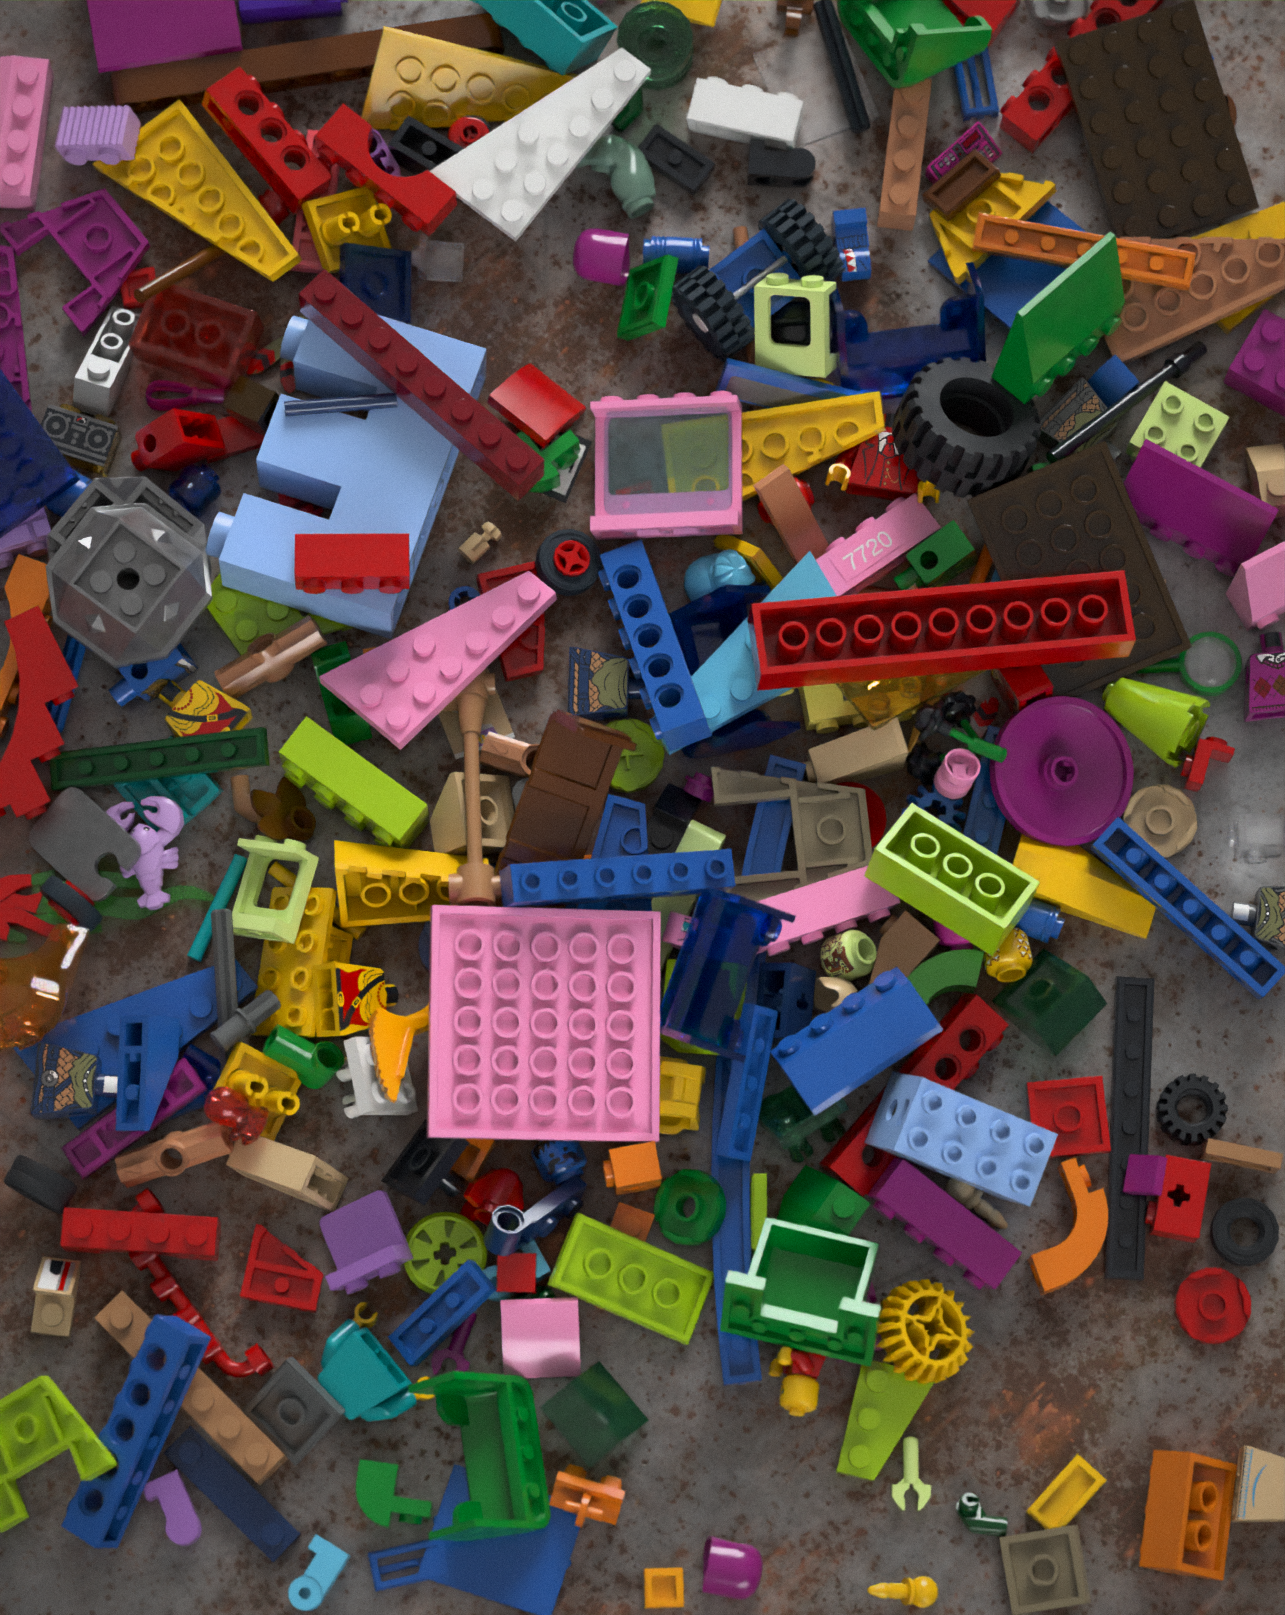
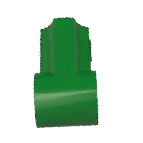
M278 1024L271 1030L262 1050L264 1055L295 1070L302 1084L311 1089L323 1087L344 1064L343 1053L334 1043L321 1041L315 1044L303 1037L297 1036L294 1032Z

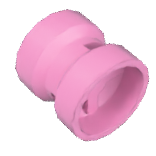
M963 748L949 751L934 775V785L937 791L949 799L964 797L980 773L979 759L975 754Z

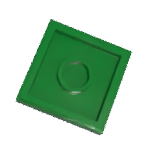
M667 254L629 270L617 330L618 338L630 341L665 328L679 258Z

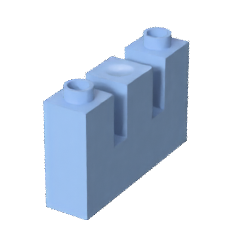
M378 315L478 401L486 379V348ZM297 316L291 317L283 337L280 357L293 362L297 390L322 398L393 393L312 321ZM280 394L256 458L259 487L331 509L333 511L330 519L321 518L243 493L235 516L222 512L217 514L209 533L206 554L219 558L222 586L392 639L410 589H402L401 592L396 594H385L380 592L379 589H364L362 593L358 594L343 593L341 589H326L321 594H308L303 590H296L295 534L409 533L411 587L460 450L398 396V407L363 410L369 412L366 420L341 412L285 417L284 402L300 399Z

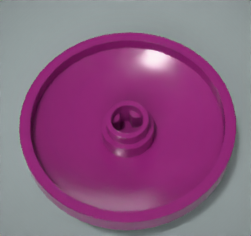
M1048 697L1027 704L1024 708L1016 711L1000 729L994 744L1007 749V756L1002 763L990 759V782L993 795L1002 814L1021 834L1050 845H1080L1100 837L1117 817L1120 818L1128 805L1133 787V760L1129 745L1121 729L1102 709L1088 701L1075 697Z

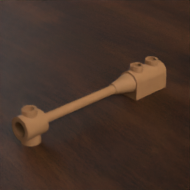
M487 667L444 708V711H458L459 728L464 743L467 864L458 867L456 874H448L450 905L457 904V906L495 907L496 899L502 898L500 876H495L494 868L491 865L483 863L478 737L481 733L485 706L488 704V695H496L495 673H487Z

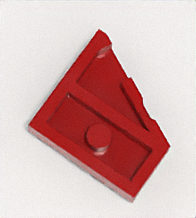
M256 1224L240 1298L316 1313L324 1274L311 1263L301 1258L288 1245L273 1236L265 1227Z

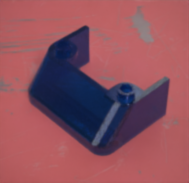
M966 263L967 295H959L947 299L940 307L939 323L868 332V324L862 313L856 310L843 309L836 284V290L829 295V308L834 352L837 354V371L840 387L862 393L880 391L882 400L901 398L904 396L914 375L929 363H937L938 360L950 357L953 361L959 357L970 358L971 362L977 363L979 360L986 362L984 292L974 263Z
M724 585L669 613L691 676L748 617L746 605L770 593L769 586ZM753 709L711 732L712 736L691 743L681 750L688 758H708L765 746L801 729L799 721H772L766 711Z
M709 887L706 888L697 901L660 1006V1033L744 1063L746 1055L735 1052L742 1043L744 1032L740 1029L739 1020L734 1019L756 954L759 946L766 947L770 942H775L778 939L782 929V922L780 920L794 923L796 916L740 895Z

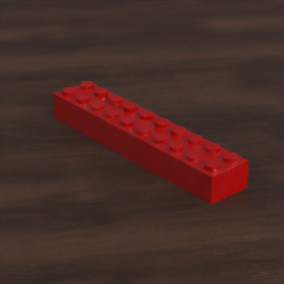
M1125 570L751 604L747 620L757 691L1129 657L1136 642Z

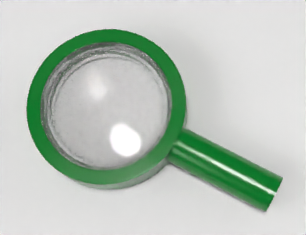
M1208 631L1192 636L1189 639L1192 648L1180 652L1177 658H1166L1136 671V674L1178 672L1183 684L1192 692L1203 696H1216L1226 692L1235 684L1241 672L1242 658L1238 647L1230 638L1218 632Z

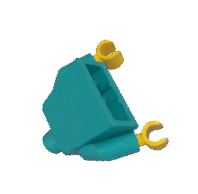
M361 1302L355 1308L354 1318L347 1319L327 1338L320 1361L323 1370L318 1375L317 1380L346 1410L344 1415L348 1419L353 1420L359 1416L368 1422L393 1419L416 1406L417 1400L429 1401L435 1395L409 1393L408 1385H411L412 1382L368 1329L377 1322V1312L370 1319H362L359 1314L367 1307V1303ZM421 1377L416 1383L430 1379V1377Z

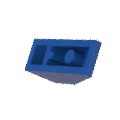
M120 1015L115 1131L150 1130L178 1058L180 1018L156 1015Z

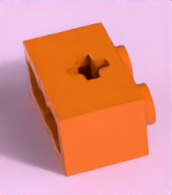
M655 1141L609 1150L608 1160L603 1161L602 1166L606 1187H614L615 1196L655 1189L661 1186L662 1176Z

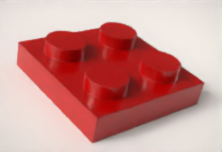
M1102 1076L1026 1083L1029 1122L1058 1134L1049 1158L1111 1152Z

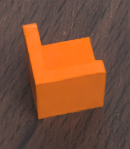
M465 1139L469 1144L451 1169L462 1175L470 1183L476 1180L496 1145L495 1139Z

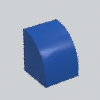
M1116 354L1104 363L1087 381L1107 408L1139 384L1137 378Z

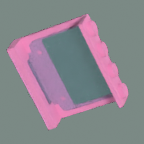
M714 391L710 393V396L696 397L693 393L683 392L674 394L673 398H659L657 395L643 394L637 396V400H623L618 396H605L601 398V401L590 402V409L595 416V516H590V531L596 540L743 534L742 405L737 395H732L728 391Z

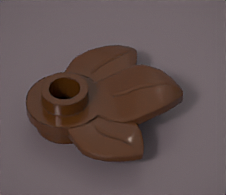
M286 777L280 779L275 794L258 789L251 791L250 800L252 808L262 818L258 822L257 827L264 835L277 841L288 838L302 843L312 837L316 827L315 817L306 808V800L302 792Z

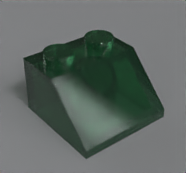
M1044 948L1033 958V963L1030 969L1026 971V975L1017 981L1010 982L992 1000L993 1004L1033 1043L1055 1057L1108 1004L1088 975Z
M600 1361L569 1382L540 1407L541 1413L589 1470L593 1469L649 1421Z

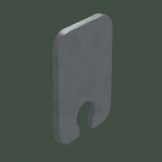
M70 787L61 792L33 826L29 834V842L33 849L64 878L84 892L93 902L104 901L117 887L111 880L102 878L99 875L98 863L102 857L107 854H114L118 859V864L129 872L141 856V847L138 841L85 792L76 787Z

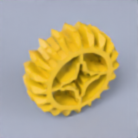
M929 1279L910 1280L903 1283L902 1286L893 1288L889 1292V1296L880 1302L882 1310L880 1311L879 1322L881 1325H878L877 1334L881 1335L882 1340L876 1347L885 1348L887 1354L883 1361H893V1373L899 1374L904 1372L905 1381L917 1379L918 1384L938 1383L945 1380L946 1377L955 1375L959 1371V1366L964 1365L968 1361L965 1353L969 1352L973 1346L966 1338L971 1337L974 1331L966 1327V1322L972 1316L962 1314L961 1308L965 1302H954L955 1290L944 1291L943 1283L935 1282L931 1284ZM912 1303L918 1304L917 1312L912 1316L907 1314ZM935 1347L941 1349L935 1360L929 1359V1354Z

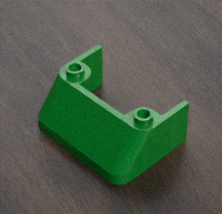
M452 1371L408 1385L409 1393L435 1395L436 1410L439 1417L449 1426L460 1427L470 1501L459 1503L454 1508L452 1525L428 1532L429 1540L474 1541L545 1528L550 1521V1505L534 1396L528 1381L522 1376Z

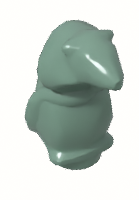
M606 135L599 138L575 168L591 165V170L606 173L611 178V186L615 196L622 204V208L629 218H636L647 213L654 206L652 199L656 197V190L654 189V178L643 153L635 145L618 136Z

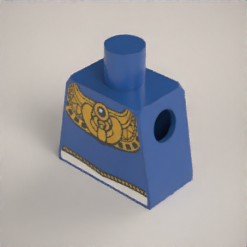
M179 643L167 659L118 668L124 678L108 690L121 707L137 695L151 702L159 697L162 689L170 681H174L177 684L199 667L182 644Z

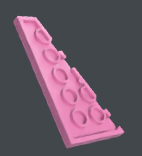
M527 571L319 676L320 682L401 750L557 600L556 592L530 571Z

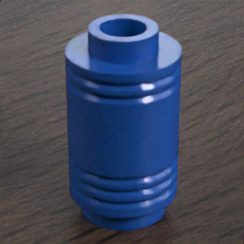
M651 236V239H644L643 264L669 254L679 258L676 274H689L700 265L707 268L709 266V246L702 245V238Z
M1033 898L1028 910L1015 927L1025 931L1027 936L1048 944L1050 937L1058 939L1065 918L1059 916L1060 908Z

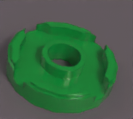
M682 1169L677 1171L678 1173L672 1177H667L661 1183L655 1196L653 1212L655 1220L659 1221L662 1229L660 1231L664 1237L676 1244L697 1246L709 1241L719 1231L725 1219L726 1199L723 1188L715 1177L697 1169ZM692 1197L696 1205L695 1211L690 1217H686L683 1206L685 1201Z

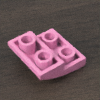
M578 1297L500 1300L503 1375H517L523 1378L581 1376Z

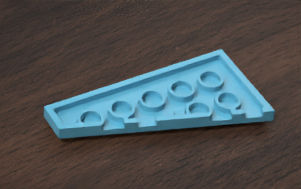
M809 551L761 603L837 595L811 551ZM748 617L691 676L711 732L792 689L782 688L757 691ZM674 703L670 705L668 708L674 707L678 703ZM660 739L669 755L686 747L683 746L673 751H669L665 739Z

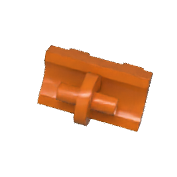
M569 1464L564 1472L558 1471L549 1505L576 1514L575 1526L580 1528L583 1527L585 1517L616 1525L625 1491L621 1490L622 1481L620 1478L606 1475L601 1478L600 1483L585 1479L587 1472L584 1468Z

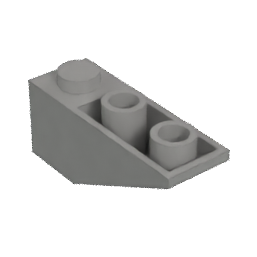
M111 306L75 376L72 409L105 419L108 418L120 395L147 316Z

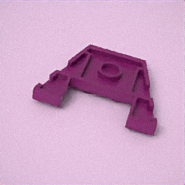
M105 188L63 202L60 207L43 213L37 211L28 214L27 218L11 224L9 221L0 224L1 236L10 247H13L18 256L45 236L50 235L91 285L62 307L64 314L83 337L88 334L117 294L123 282L150 248L149 241Z

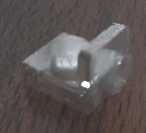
M420 233L419 245L413 244L411 266L418 267V276L421 280L463 282L465 243L429 241L426 234Z

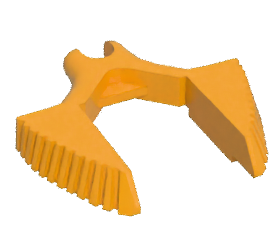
M429 1003L420 1011L407 1016H399L377 1008L369 1018V1040L371 1042L373 1063H375L376 1077L379 1078V1085H382L381 1090L385 1093V1099L393 1103L397 1100L401 1079L405 1074L413 1036L429 1030Z

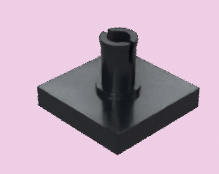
M425 1119L381 1181L392 1190L422 1205L427 1203L437 1187L445 1192L448 1197H455L461 1191L450 1182L456 1183L463 1188L465 1178L451 1168L469 1142L465 1139L427 1138V1119Z

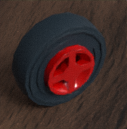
M573 529L558 530L547 536L537 549L535 559L537 575L542 582L557 594L564 596L579 595L590 589L599 577L598 571L601 570L602 566L600 549L592 538L581 531Z
M52 875L40 888V892L48 900L47 905L73 927L79 926L85 931L91 932L101 922L103 917L94 907L95 903L68 880L64 882Z

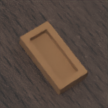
M1208 1138L1203 1143L1200 1159L1275 1174L1281 1169L1283 1153Z

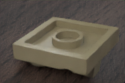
M1078 1525L999 1537L1012 1615H1022L1091 1603Z

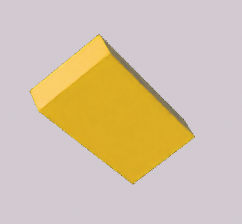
M1077 1454L1027 1509L1026 1513L1044 1530L1064 1527L1105 1483L1106 1479Z

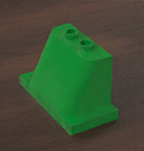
M766 1217L748 1274L728 1271L724 1287L720 1331L871 1367L875 1353L881 1306L867 1303L866 1299L877 1259L879 1243Z

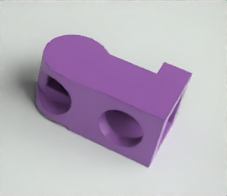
M175 1470L146 1483L143 1490L145 1497L149 1502L159 1500L167 1519L165 1529L169 1539L180 1546L194 1544L201 1536L202 1526L180 1472Z

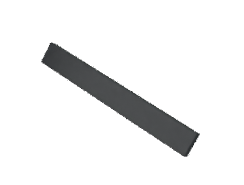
M1122 976L1115 978L1109 1133L1111 1152L1109 1153L1108 1228L1105 1240L1104 1279L1144 1280L1146 1223L1144 1222L1146 1218L1147 1195H1131L1123 1192L1129 1154L1148 1155L1154 978Z

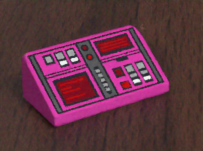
M978 121L927 166L925 177L932 184L936 183L975 148L992 163L1002 155V152L985 127Z

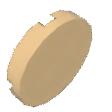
M1158 784L1157 786H1147L1138 790L1129 799L1122 815V820L1165 859L1180 854L1189 846L1197 830L1196 813L1192 801L1181 790L1170 785Z

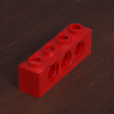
M239 66L206 89L202 106L293 214L302 209L301 205L305 202L317 199L328 191L333 177L328 164L321 157H316L308 148L307 140L299 130L292 129L285 120L281 108L275 102H270L262 93L261 86L254 76L247 75ZM239 108H249L254 114L246 115ZM271 135L277 139V142H268L262 136ZM285 163H296L301 169L292 170Z

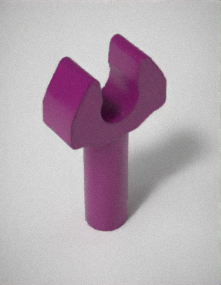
M472 1313L455 1329L447 1348L434 1350L431 1364L435 1376L442 1369L443 1362L448 1359L455 1361L457 1365L455 1371L468 1372L470 1363L465 1360L463 1351L477 1314Z

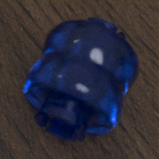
M188 464L181 471L179 478L169 485L167 493L194 517L201 518L207 512L210 504L221 495L222 489L217 483L220 477L205 464H201L200 467Z

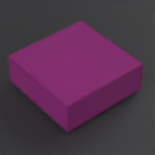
M1129 1154L1123 1192L1131 1195L1161 1196L1167 1158L1159 1155Z

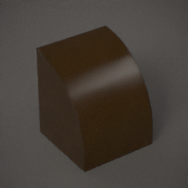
M240 375L221 406L236 420L265 436L280 396L276 391Z

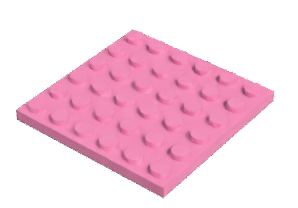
M432 905L430 907L427 1138L659 1142L661 912Z

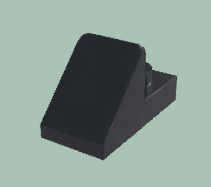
M668 783L653 808V815L647 825L648 854L676 852L702 799Z

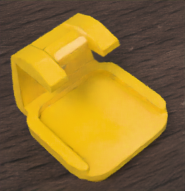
M660 1056L659 1134L676 1135L683 1131V1129L699 1131V1103L701 1087L705 1083V1067L689 1064L686 1060Z

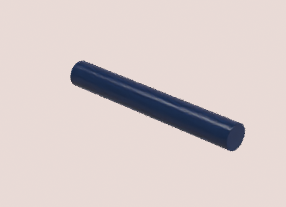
M396 392L284 402L285 417L398 407Z

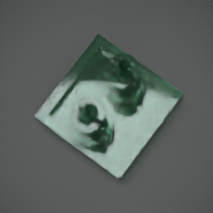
M790 1085L779 1093L769 1095L762 1100L758 1123L784 1150L787 1149L792 1162L799 1163L805 1160L800 1150L804 1151L808 1158L814 1152L806 1136L819 1129L825 1142L837 1140L833 1131H836L839 1137L845 1134L846 1130L838 1116L849 1110L844 1098H841L815 1116L793 1086Z

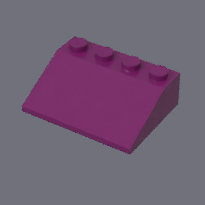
M87 0L99 73L243 50L235 0Z
M1145 439L1123 483L1140 524L1149 528L1150 533L1154 537L1165 542L1172 540L1183 546L1182 549L1186 554L1196 559H1202L1203 557L1215 563L1217 570L1231 577L1236 575L1241 563L1254 557L1279 509L1147 439Z

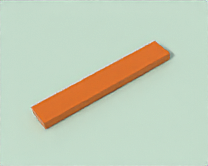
M979 213L972 251L1068 268L1100 241L1104 235ZM1116 238L1122 279L1189 290L1196 252Z

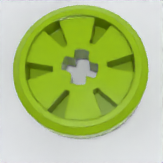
M453 1212L430 1214L418 1221L406 1237L414 1259L404 1263L406 1272L414 1285L429 1295H432L467 1260H474L482 1271L486 1268L487 1248L484 1244L483 1234L471 1220ZM441 1245H449L450 1251L456 1250V1256L450 1258V1264L441 1265V1259L435 1260L434 1253L440 1252Z

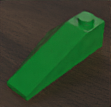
M805 1165L784 1194L777 1220L849 1236L867 1211L870 1202L838 1180Z

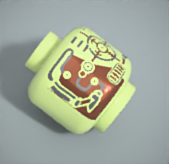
M849 929L833 935L824 941L820 952L821 965L829 977H840L853 981L871 973L877 951L874 942L860 930Z

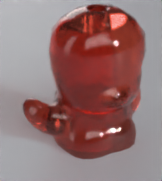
M222 1086L215 1088L208 1094L204 1103V1112L208 1119L219 1125L233 1128L228 1136L229 1141H237L241 1138L243 1145H250L259 1138L265 1128L269 1109L265 1106L249 1105V1099L230 1087Z

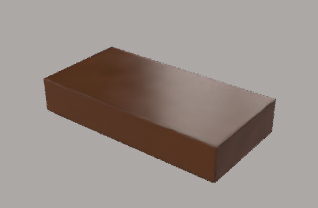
M975 148L922 194L923 201L944 220L949 222L1001 177L1000 169Z

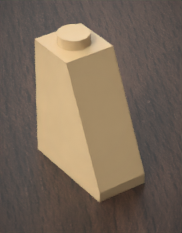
M894 717L808 749L807 761L802 763L806 764L804 774L807 782L835 785L842 782H858L901 770L904 767L908 750L898 717Z
M244 1130L240 1131L237 1140L233 1143L234 1150L232 1153H229L227 1166L247 1178L329 1212L335 1211L348 1182V1177L314 1155Z

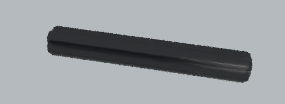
M831 0L816 1L813 4V10L850 130L855 134H860L869 130L871 124L834 3Z

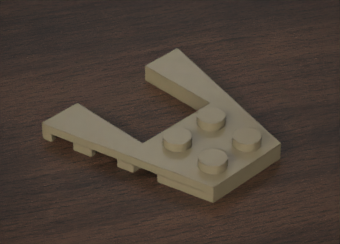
M711 767L714 807L789 799L797 871L736 876V886L724 892L727 917L738 915L741 910L751 903L868 866L872 857V845L865 789L821 782L810 783L797 781L794 778H777L758 775V773L737 772L723 770L720 767Z

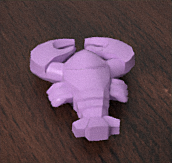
M150 796L141 800V805L155 806L158 809L157 813H151L149 810H145L143 813L148 820L161 829L156 832L144 824L135 826L130 835L140 844L141 856L129 872L121 865L119 866L122 876L126 879L136 874L140 887L144 891V894L137 902L141 908L147 907L149 910L160 909L164 903L170 902L171 895L161 891L164 876L163 869H175L178 867L179 855L177 853L179 849L173 847L164 850V847L179 835L184 826L183 810L176 801L164 796ZM121 802L110 807L106 813L128 832L134 823L135 813H129L127 818L121 820V816L126 811L135 808L133 802Z

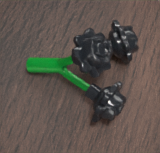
M963 690L950 692L933 705L923 703L916 713L913 725L920 732L918 740L922 742L915 743L912 753L907 756V772L914 779H920L924 786L934 783V775L948 754H943L941 751L934 753L923 741L935 733L945 737L951 735L968 744V747L963 749L1000 763L1007 756V749L980 739L970 725L971 719L969 716L976 712V706L974 705L976 698L973 695H966ZM957 725L959 728H963L967 735L954 729V727Z

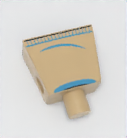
M1251 1446L1239 1448L1231 1522H1285V1458Z

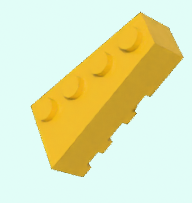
M334 840L335 874L341 928L430 921V907L432 905H450L448 874H456L458 867L467 864V856ZM483 858V863L489 864L488 858Z

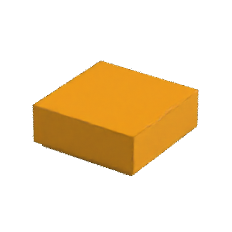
M683 1567L644 1568L645 1609L684 1608Z

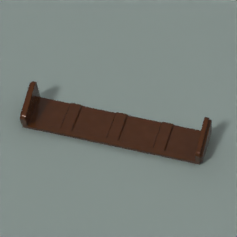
M557 709V712L553 711L549 716L531 766L530 777L524 785L506 835L504 849L497 860L494 869L495 876H500L499 871L510 864L584 859L623 748L635 751L637 744L631 741L632 738L630 736L563 710ZM502 898L496 899L495 907H503ZM566 905L526 907V908L565 909V908H566Z

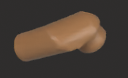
M237 775L231 777L235 811L250 822L258 823L262 818L252 808L249 776Z

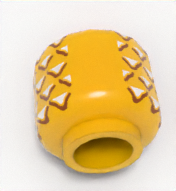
M1014 927L993 956L984 951L983 963L988 975L1005 983L1017 981L1026 975V971L1030 969L1033 963V958L1025 931Z

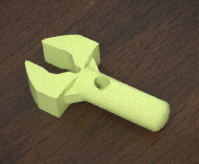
M912 1436L903 1439V1479L899 1484L891 1485V1498L901 1511L905 1510L904 1493L909 1489V1485H912L913 1490L918 1495L917 1511H920L931 1497V1485H924L919 1479V1440Z

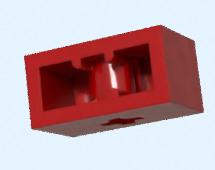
M1165 1155L1167 1163L1161 1196H1155V1201H1148L1144 1223L1151 1224L1149 1235L1195 1243L1200 1235L1211 1163ZM1174 1190H1179V1197L1185 1199L1178 1207L1173 1206L1174 1201L1172 1198H1168V1195H1171Z

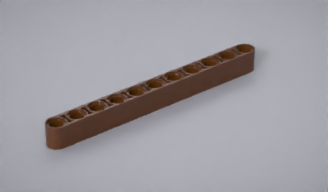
M490 13L390 27L502 55L505 51L501 26L493 20ZM383 29L117 70L110 74L113 103L115 107L118 105L122 107L124 105L129 106L134 114L164 110L179 99L185 106L202 104L206 89L239 66L247 75L250 74L256 78L263 94L371 78Z

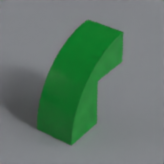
M346 641L322 647L311 653L333 736L345 745L373 738L369 723L324 687L319 679V676L351 661Z

